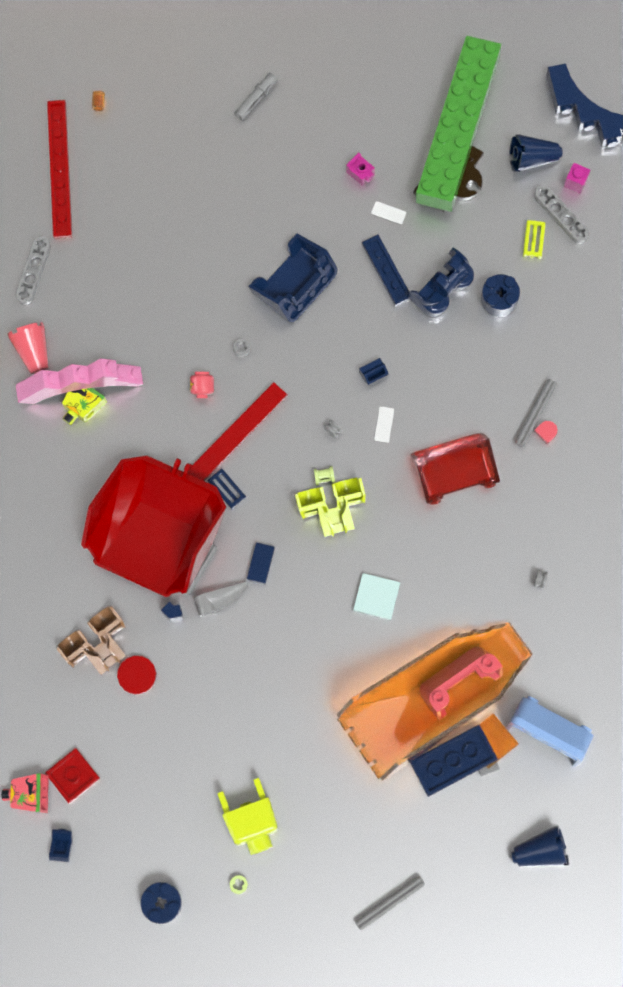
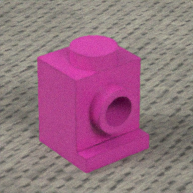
M358 152L346 165V173L363 186L374 178L375 167Z

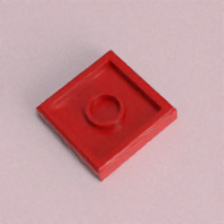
M77 748L73 749L45 772L68 804H71L100 780V777Z

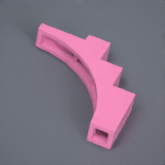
M100 358L88 366L71 364L58 372L41 370L16 384L18 403L35 404L55 395L87 388L105 386L139 387L143 385L141 367L116 364V360Z

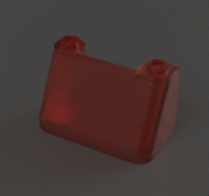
M483 433L465 436L410 454L425 502L427 504L430 503V505L440 503L445 494L475 485L492 488L496 486L495 483L500 482L490 440Z

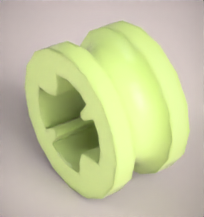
M240 875L234 876L230 881L231 891L235 894H242L246 891L248 886L247 880ZM236 879L244 882L242 890L238 891V888L236 890L233 888Z

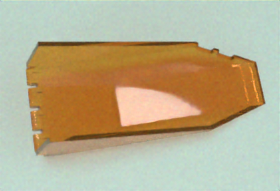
M510 622L490 626L488 629L478 631L474 629L463 634L455 633L351 698L336 714L338 717L337 721L344 731L351 729V732L347 735L356 748L360 745L363 746L359 750L360 754L367 764L374 762V765L370 768L376 777L383 781L502 699L504 693L512 685L514 679L524 668L533 653ZM474 647H481L494 655L503 666V676L494 681L490 677L481 679L476 672L469 675L447 691L449 695V703L445 707L447 716L438 721L420 695L421 684Z

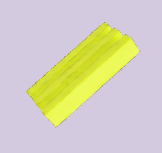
M527 220L523 257L542 258L546 222ZM530 225H534L531 251H528ZM541 226L539 250L535 252L537 227Z

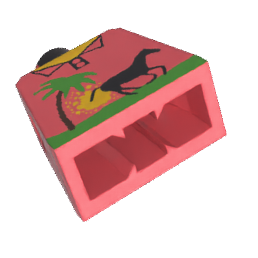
M38 773L12 779L11 789L2 790V800L10 801V806L14 809L48 813L49 775Z

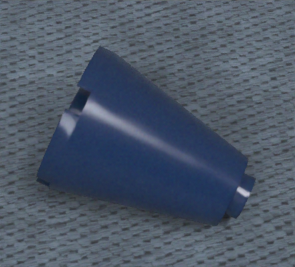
M518 134L511 139L509 155L513 154V160H510V164L514 172L532 169L558 162L563 155V150L556 142Z
M554 826L515 846L514 851L511 852L514 864L518 863L519 867L569 865L568 855H565V841L559 826Z

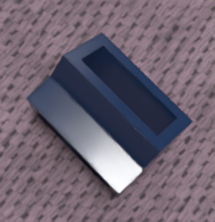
M381 358L359 368L363 380L368 385L389 375Z
M169 601L161 609L163 615L171 623L183 621L180 605H173Z

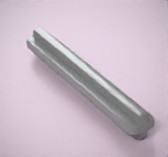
M547 380L516 438L515 443L517 445L525 446L557 385V382L554 380Z
M420 876L416 877L356 920L357 927L363 930L425 885Z

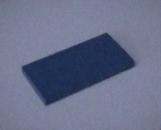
M479 724L409 762L427 796L430 797L496 762L498 758Z

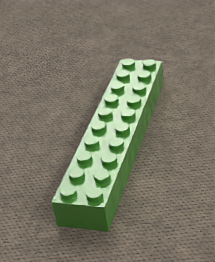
M466 35L417 188V204L452 212L501 56L500 43Z

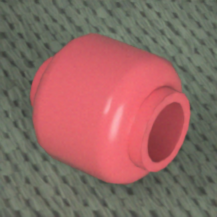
M194 372V375L190 377V393L196 395V398H208V395L214 393V377L210 375V372Z

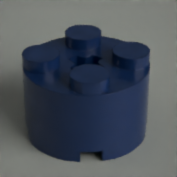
M497 274L486 280L482 289L481 304L490 315L505 317L516 308L520 296V288L515 278L504 274Z
M158 882L150 885L142 894L141 910L144 916L151 922L157 924L170 923L180 914L182 897L174 886ZM159 898L167 901L163 909L156 905L159 902Z

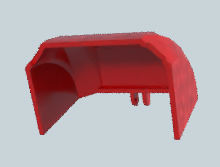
M147 455L121 459L88 507L81 545L84 549L87 548L94 557L93 562L95 565L164 597H169L177 592L187 593L216 537L226 505L216 486L189 475L192 464L187 463L184 467V472L178 470L181 464V459L179 458L176 459L173 467Z

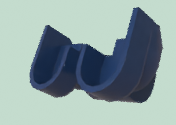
M454 247L448 253L452 258L443 265L449 273L444 275L439 271L436 272L420 292L411 290L407 295L428 316L437 317L442 315L449 306V295L454 290L463 291L467 289L474 280V271L468 259Z

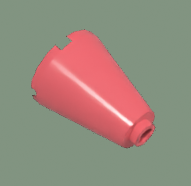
M40 322L39 326L37 323H32L17 328V333L14 334L12 331L8 333L11 343L30 374H36L41 370L49 369L43 322Z

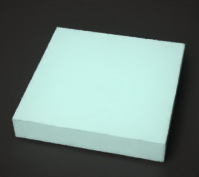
M363 573L353 611L391 621L400 582Z

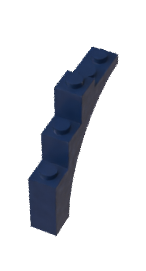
M566 63L548 67L546 77L556 114L561 113L565 115L574 111L579 130L590 131L597 127L602 147L618 145L623 136V115L606 110L588 99L571 78Z

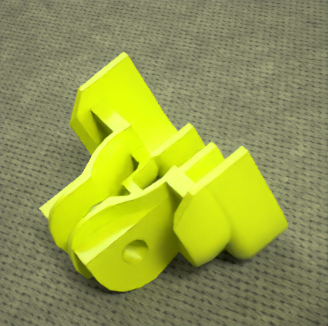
M360 477L331 484L334 496L337 499V507L328 509L325 503L323 487L295 493L294 496L300 516L304 519L318 514L324 537L329 535L334 537L335 533L345 531L346 534L348 530L354 529L349 506L365 503V492Z

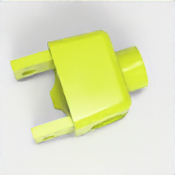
M259 778L253 781L260 800L254 803L248 801L240 804L238 809L230 811L224 792L217 793L224 811L222 817L233 842L237 846L247 844L250 855L272 848L273 845L269 835L278 831L270 798H266Z

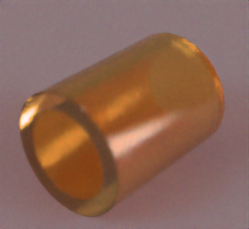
M94 91L92 93V109L94 111H103L105 109V93L103 91Z

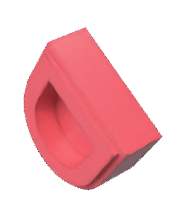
M544 421L534 432L548 445L556 437L558 429L555 423Z

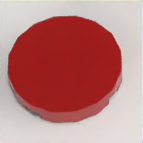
M132 656L125 659L121 663L117 674L119 685L126 692L134 695L147 693L153 688L157 676L155 666L149 659L143 656Z

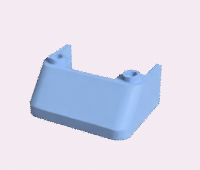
M531 696L523 697L511 717L506 730L509 731L512 726L572 758L575 760L572 766L577 767L584 759L594 737L591 733L592 730L584 725L578 726L538 704V700Z

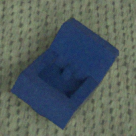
M53 829L49 860L69 862L73 845L72 831Z

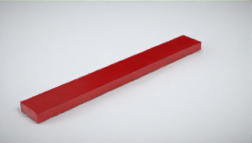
M47 101L54 239L72 238L66 101Z
M273 382L191 466L189 475L205 481L287 398L288 394Z

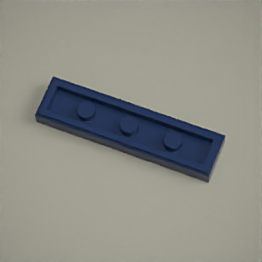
M376 235L363 241L362 246L395 307L409 301L410 299L407 295L410 292L380 236Z

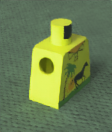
M93 388L67 392L62 405L68 412L62 419L69 425H72L77 418L87 422L107 403L105 396Z

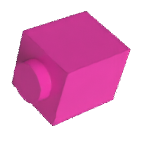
M573 163L564 187L581 194L591 170Z

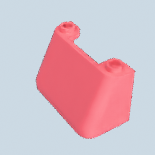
M474 647L421 684L420 695L438 721L447 716L445 712V707L449 703L447 691L469 675L476 672L481 679L490 677L494 681L503 676V666L494 655L481 647Z

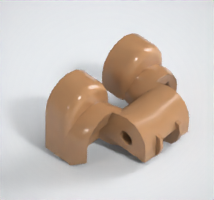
M111 605L101 610L87 622L101 641L97 646L93 647L90 645L79 629L56 646L61 656L73 668L83 658L87 657L100 675H102L106 671L109 672L108 668L117 661L121 663L120 660L126 656L112 638L114 634L126 627Z

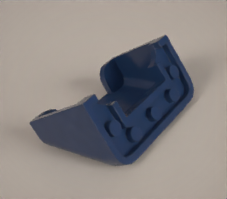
M298 233L288 242L287 250L290 256L268 280L263 277H257L248 286L253 294L289 322H295L333 281L338 271L336 264L325 248Z

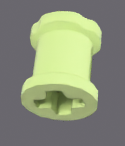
M333 466L321 470L314 469L316 486L330 481L335 483Z

